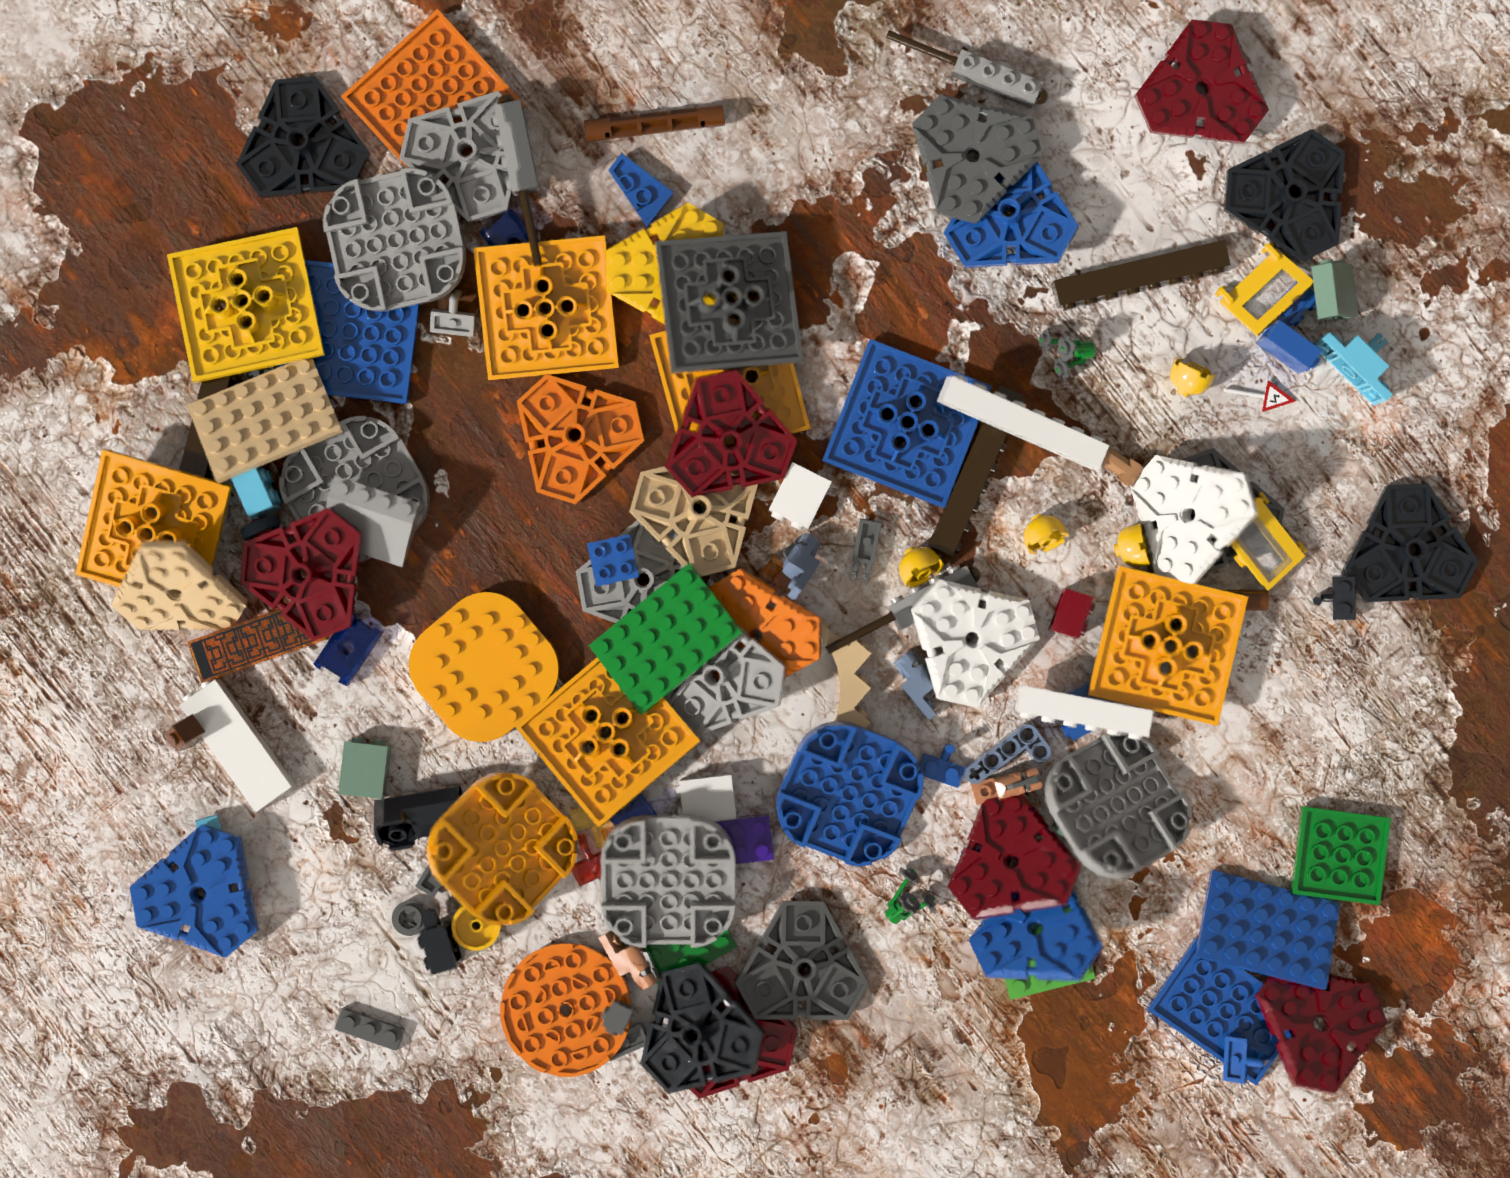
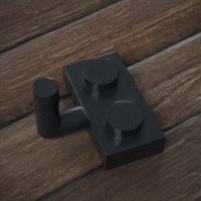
M1333 575V593L1316 594L1313 604L1318 606L1322 602H1333V620H1356V575Z

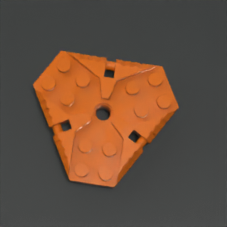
M546 374L517 400L525 442L529 443L530 447L528 455L536 491L546 496L575 505L578 504L607 477L606 474L611 469H616L645 442L636 402L596 389L590 391L587 390V386ZM584 398L591 400L590 406L582 405ZM574 429L581 432V438L577 441H572L569 436L570 432ZM544 440L546 447L539 448L537 441ZM602 457L606 463L599 468L595 462Z
M742 568L710 586V589L736 623L747 631L746 635L751 639L755 638L787 665L785 678L821 658V617L796 601L790 600L786 595L782 597L777 595L776 589ZM771 601L777 604L775 609L769 607ZM756 629L762 634L761 641L755 637ZM742 642L738 644L742 650L746 647ZM714 669V677L720 680L719 672Z

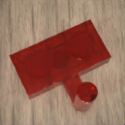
M585 834L578 836L580 850L585 859L575 863L571 869L580 887L601 877L602 851L592 854Z

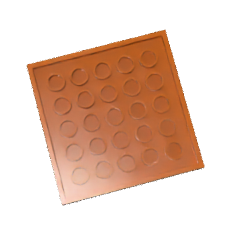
M438 9L341 95L342 99L405 168L409 167L399 158L408 119L448 106L452 110L458 108V103L496 91L502 95H510L514 101L520 100L523 109L526 107L523 101ZM461 116L454 118L455 124L462 122ZM465 148L462 151V156L471 155L473 148ZM445 176L441 180V182H444L447 179V177Z

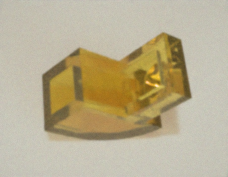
M581 806L570 809L569 814L574 832L592 828L597 849L603 848L604 842L609 835L607 828H598Z

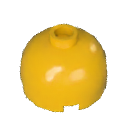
M1176 357L1170 370V380L1178 388L1176 392L1189 397L1190 394L1199 395L1208 390L1216 375L1211 374L1212 371L1195 362L1190 361L1185 364L1182 363L1184 358Z
M1043 514L1033 516L1023 533L1024 543L1030 554H1038L1036 550L1043 549V552L1055 549L1065 542V536L1069 537L1064 524L1059 518Z
M1141 523L1132 524L1122 529L1118 535V543L1114 544L1116 557L1121 556L1123 562L1131 567H1144L1151 564L1148 546L1144 537L1145 532Z
M911 547L904 552V556L899 563V574L906 587L909 585L910 588H914L930 580L928 576L932 573L939 574L943 569L944 563L936 552L928 547Z

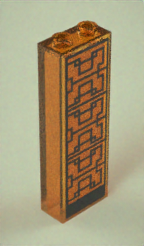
M276 610L190 640L187 643L200 681L204 683L331 640L330 636L313 642L280 615L282 613L281 610Z

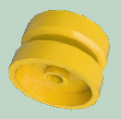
M460 905L454 913L451 927L453 937L459 945L468 950L478 951L488 948L495 942L499 936L501 925H492L472 915L463 905ZM479 922L481 926L474 929L472 923Z

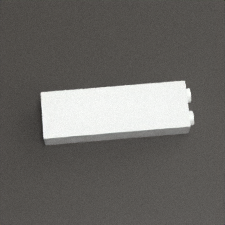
M211 678L201 685L202 689L197 693L193 691L183 698L184 702L179 706L187 717L191 714L196 717L206 731L201 737L253 810L259 812L295 787L296 784L222 680H213Z

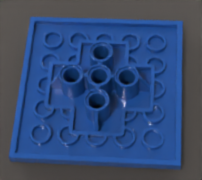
M869 339L822 461L944 509L979 420L937 402L946 377L955 376V374L967 378V383L972 385L978 383L987 387L986 391L990 392L992 386ZM918 397L921 400V406L918 408L912 407L910 398ZM889 409L893 413V418L885 420L882 418L881 412ZM910 417L914 423L913 427L905 428L902 425V419ZM923 426H932L934 434L932 436L924 435L922 431ZM898 437L903 438L906 443L905 447L902 449L895 447L894 439Z

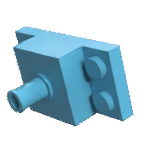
M1330 332L1317 338L1313 344L1322 350L1321 355L1373 406L1387 401L1393 395L1389 391V386L1384 381L1377 379L1389 367L1376 354L1388 343L1386 338L1380 340L1383 338V335L1377 333L1368 344L1358 335L1345 341L1343 344L1337 335Z

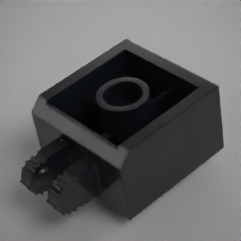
M429 908L423 913L422 919L425 928L419 932L420 936L417 937L420 949H424L425 968L427 971L430 970L431 975L455 969L463 962L459 944L453 937L452 922L448 920L440 922L435 908Z

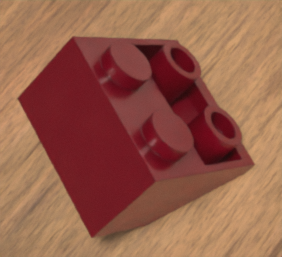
M1062 589L1048 630L1071 639H1080V636L1085 635L1088 624L1085 623L1087 616L1093 613L1095 607L1094 597L1069 589Z

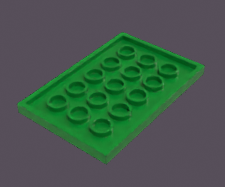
M688 563L593 641L589 647L639 714L644 715L744 632L693 565Z

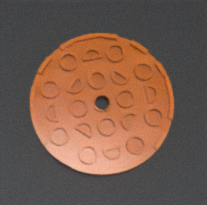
M576 943L552 944L528 955L511 972L504 986L502 1002L500 1003L501 1024L505 1037L513 1051L527 1062L530 1067L542 1073L558 1077L580 1076L602 1067L622 1046L629 1032L631 1019L625 1032L622 1035L614 1036L605 1031L606 1028L602 1026L604 1019L601 1016L606 1006L611 1007L616 998L632 1006L631 995L623 975L619 976L612 961L601 952ZM564 1003L572 1007V1013L568 1016L563 1015L560 1010L561 1005Z

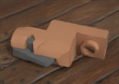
M1033 767L1017 772H1008L984 779L978 784L970 783L976 805L983 804L987 799L998 798L1001 800L1041 789L1042 783L1041 781L1039 782L1037 768Z
M612 930L599 937L619 976L630 972L631 977L641 990L657 983L656 981L660 980L657 967L649 951H645L642 947L625 946L620 937Z

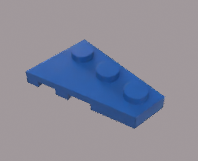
M622 153L608 170L648 228L673 196L674 192Z

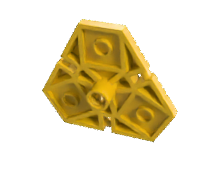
M688 202L652 222V227L646 230L642 228L606 250V291L638 310L652 314V318L663 324L665 322L655 243L652 244L650 237L657 234L660 239L659 241L723 236L722 222ZM653 297L660 300L656 307L650 304ZM710 297L704 298V302L707 305H714V301Z

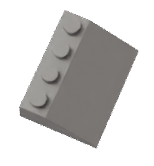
M335 476L325 509L331 507L363 532L361 554L403 567L423 504Z

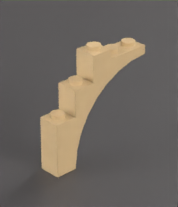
M821 617V637L826 645L844 637L840 632L834 634L829 630L831 625ZM861 639L831 653L837 667L840 683L839 705L835 721H846L867 728L871 723L867 719L870 715L861 708L855 709V706L871 689L867 685L870 681L861 673L858 676L855 675V672L871 655L868 651L870 646Z

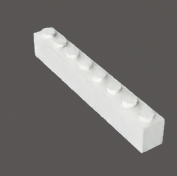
M955 374V376L946 377L937 402L1091 470L1100 469L1109 445L1103 443V438L1096 435L1089 437L1083 434L1084 430L1075 426L1069 428L1060 419L1052 418L1051 420L1046 418V413L1040 410L1033 409L1031 411L1026 409V404L1022 402L1006 400L1007 396L999 392L992 394L986 391L987 387L975 383L972 385L967 383V378Z

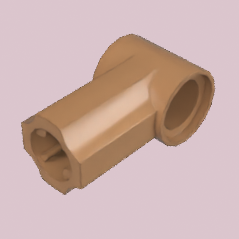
M1108 447L1102 462V466L1117 475L1116 478L1129 487L1131 485L1132 488L1144 469L1139 463L1125 458L1111 447Z

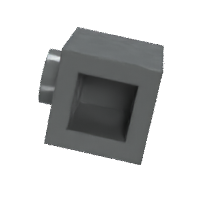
M616 998L611 1007L606 1006L601 1016L604 1019L602 1026L606 1028L605 1031L614 1036L622 1035L636 1008Z

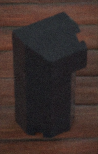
M461 785L374 800L373 834L377 844L382 847L383 844L389 845L390 850L397 851L412 848L415 845L416 839L419 841L421 837L430 836L436 822L463 795Z

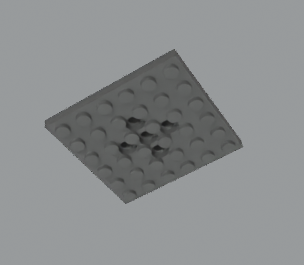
M786 231L655 242L671 374L791 364L803 361ZM723 274H729L733 281L727 282L723 278ZM748 294H753L757 297L758 301H750ZM731 295L736 300V303H729L726 300V296ZM710 297L714 301V305H707L704 302V298ZM734 317L738 320L739 325L730 324L728 318Z

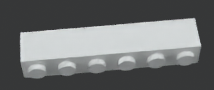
M1019 685L1015 711L1020 712L1019 717L1033 719V715L1042 716L1041 721L1055 723V719L1063 720V725L1076 727L1078 723L1085 725L1086 730L1098 732L1099 728L1107 729L1106 734L1120 736V732L1129 733L1128 738L1142 740V736L1149 737L1153 711L1023 685Z

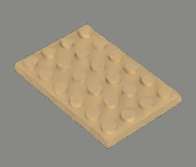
M313 358L288 363L187 405L217 483L231 479L343 432Z

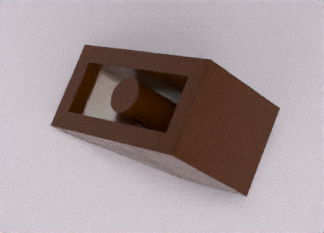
M191 714L172 725L164 735L169 745L178 752L188 749L206 731L196 717Z

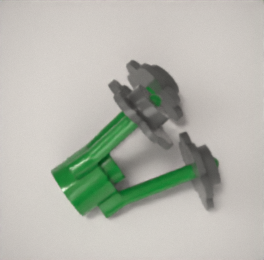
M1048 328L1040 334L1039 346L1042 347V353L1046 354L1049 351L1050 344H1058L1057 353L1061 357L1054 360V370L1058 376H1061L1063 381L1070 377L1069 368L1078 364H1084L1086 359L1094 357L1095 347L1092 341H1073L1070 336L1051 339L1052 336ZM1077 358V360L1073 362H1070L1068 364L1066 363L1067 361H1069V359Z
M900 867L899 873L904 875L905 879L894 897L887 903L889 908L885 910L886 917L893 924H898L901 920L905 921L910 915L916 914L917 911L926 906L934 913L936 911L935 905H937L935 897L930 893L927 895L924 890L921 891V896L924 899V902L921 904L918 903L914 895L903 891L909 881L919 884L921 879L917 877L918 873L914 869Z

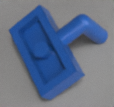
M950 743L945 744L940 758L923 753L919 764L923 776L959 788L965 767L949 762L950 755L955 751V747Z
M1226 1035L1223 1081L1245 1084L1247 1083L1248 1066L1262 1068L1270 1062V1058L1267 1055H1263L1260 1058L1248 1057L1249 1038Z

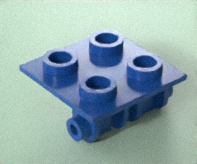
M630 534L587 543L596 587L639 577Z

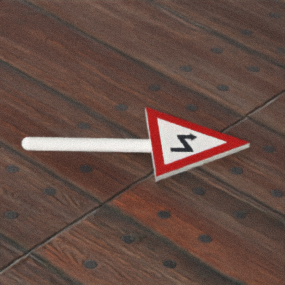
M1268 380L1265 394L1224 388V392L1264 398L1261 412L1296 402Z

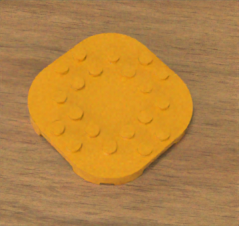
M491 592L472 594L459 601L417 638L409 656L410 677L419 694L452 732L461 738L474 742L492 741L508 734L553 694L559 680L560 663L552 643L548 641L514 600Z
M509 772L491 773L473 783L436 822L427 843L428 863L436 879L472 915L497 926L517 924L530 917L535 912L534 908L562 878H566L569 875L578 854L576 853L577 834L568 817L563 815L542 794L534 782L524 776Z

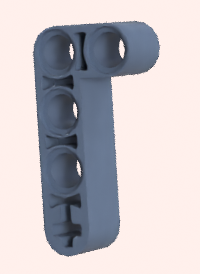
M1021 724L965 766L963 775L970 783L978 784L1024 749L1032 759L1039 762L1049 759L1051 749L1034 726ZM1025 728H1030L1032 731V736L1028 740H1024L1021 736V732ZM1007 741L1014 743V750L1010 753L1004 751V744ZM1042 745L1045 748V753L1042 757H1036L1035 748ZM990 754H995L997 757V762L993 766H988L986 763V758ZM981 761L987 771L985 772L983 769H980L977 772V778L969 777L971 774L970 769H979L981 766L978 763Z

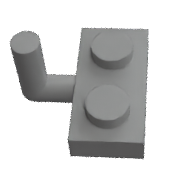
M455 289L449 298V310H431L430 332L474 337L476 313L458 312V300L462 295L461 290Z

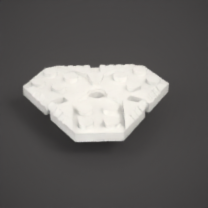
M1155 455L1143 469L1133 488L1131 487L1140 523L1145 528L1146 533H1144L1154 573L1191 584H1196L1224 553L1221 549L1225 545L1230 546L1258 515L1247 474L1206 465L1199 467L1197 463ZM1196 475L1199 476L1197 483L1194 482ZM1194 509L1196 514L1195 518L1192 520L1191 511ZM1154 522H1157V529H1154L1153 527ZM1213 536L1218 539L1215 543L1211 541Z
M937 579L911 608L922 649L926 650L928 654L925 660L936 698L977 708L1000 681L1006 677L1004 674L1008 669L1012 670L1040 639L1030 601L1023 598L988 590L983 592L980 588ZM979 600L984 601L983 608L978 607ZM972 632L974 639L971 643L967 644L966 636ZM941 646L942 652L936 654L935 648ZM999 659L1002 664L997 668L994 664Z

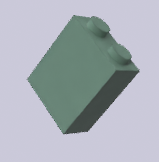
M1333 259L1320 261V265L1312 266L1318 319L1343 320L1358 317L1353 265L1344 264L1343 260L1333 261Z
M351 737V741H344L338 794L377 799L385 798L392 745H386L385 740L373 739L372 743L364 742V738Z

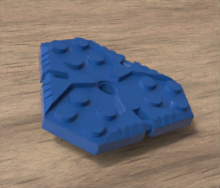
M1038 162L1013 187L1010 185L1006 189L1007 193L977 224L951 219L944 231V236L964 268L1007 266L1008 263L1035 265L1060 262L1079 229V225L1057 191H1052V183ZM1000 175L995 178L999 184L1004 180ZM1044 194L1046 198L1040 201L1038 197ZM1012 209L1016 211L1013 216L1004 215L1007 210ZM1007 249H1015V254L1007 255Z
M205 824L195 829L169 852V856L166 859L162 858L129 886L136 926L176 941L184 940L187 945L224 958L232 954L259 930L251 888L247 889L246 880H249L242 837ZM174 862L179 866L176 871L171 866ZM232 883H237L238 891L232 890ZM199 887L204 888L206 891L205 898H201L198 895ZM185 925L190 926L189 932L183 931Z
M1075 889L1072 891L1068 904L1064 906L1024 912L1022 909H1016L1014 914L984 918L970 937L969 942L987 978L1029 979L1030 976H1036L1038 980L1081 981L1104 946L1085 909L1080 907L1079 903L1081 901ZM1020 894L1013 895L1014 901L1020 900ZM1072 909V911L1065 913V910ZM1043 927L1042 932L1035 935V931ZM1031 961H1036L1035 967L1030 966Z

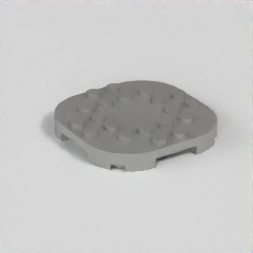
M405 168L394 173L349 181L334 192L335 195L330 203L326 205L324 211L323 228L328 238L335 270V282L348 300L367 310L385 312L438 300L448 295L458 285L466 266V251L454 198L446 185L438 178L420 169Z
M355 416L339 422L342 433L291 453L284 461L282 474L279 477L280 493L296 521L325 509L335 476L423 504L415 531L421 526L428 513L430 493L423 474L400 435L381 420L367 416ZM360 553L359 563L372 557Z
M1120 732V736L1104 734L1080 749L1069 753L1052 767L1045 784V797L1049 811L1077 857L1094 873L1113 879L1129 877L1180 847L1190 833L1189 823L1190 819H1192L1189 800L1185 792L1181 794L1178 792L1157 758L1160 755L1159 751L1144 737H1142V740L1128 738L1129 734Z
M640 815L628 818L614 827L604 842L601 855V910L607 927L618 935L621 941L642 948H646L647 944H691V948L708 945L717 940V937L729 928L735 912V851L726 831L714 821L696 815Z

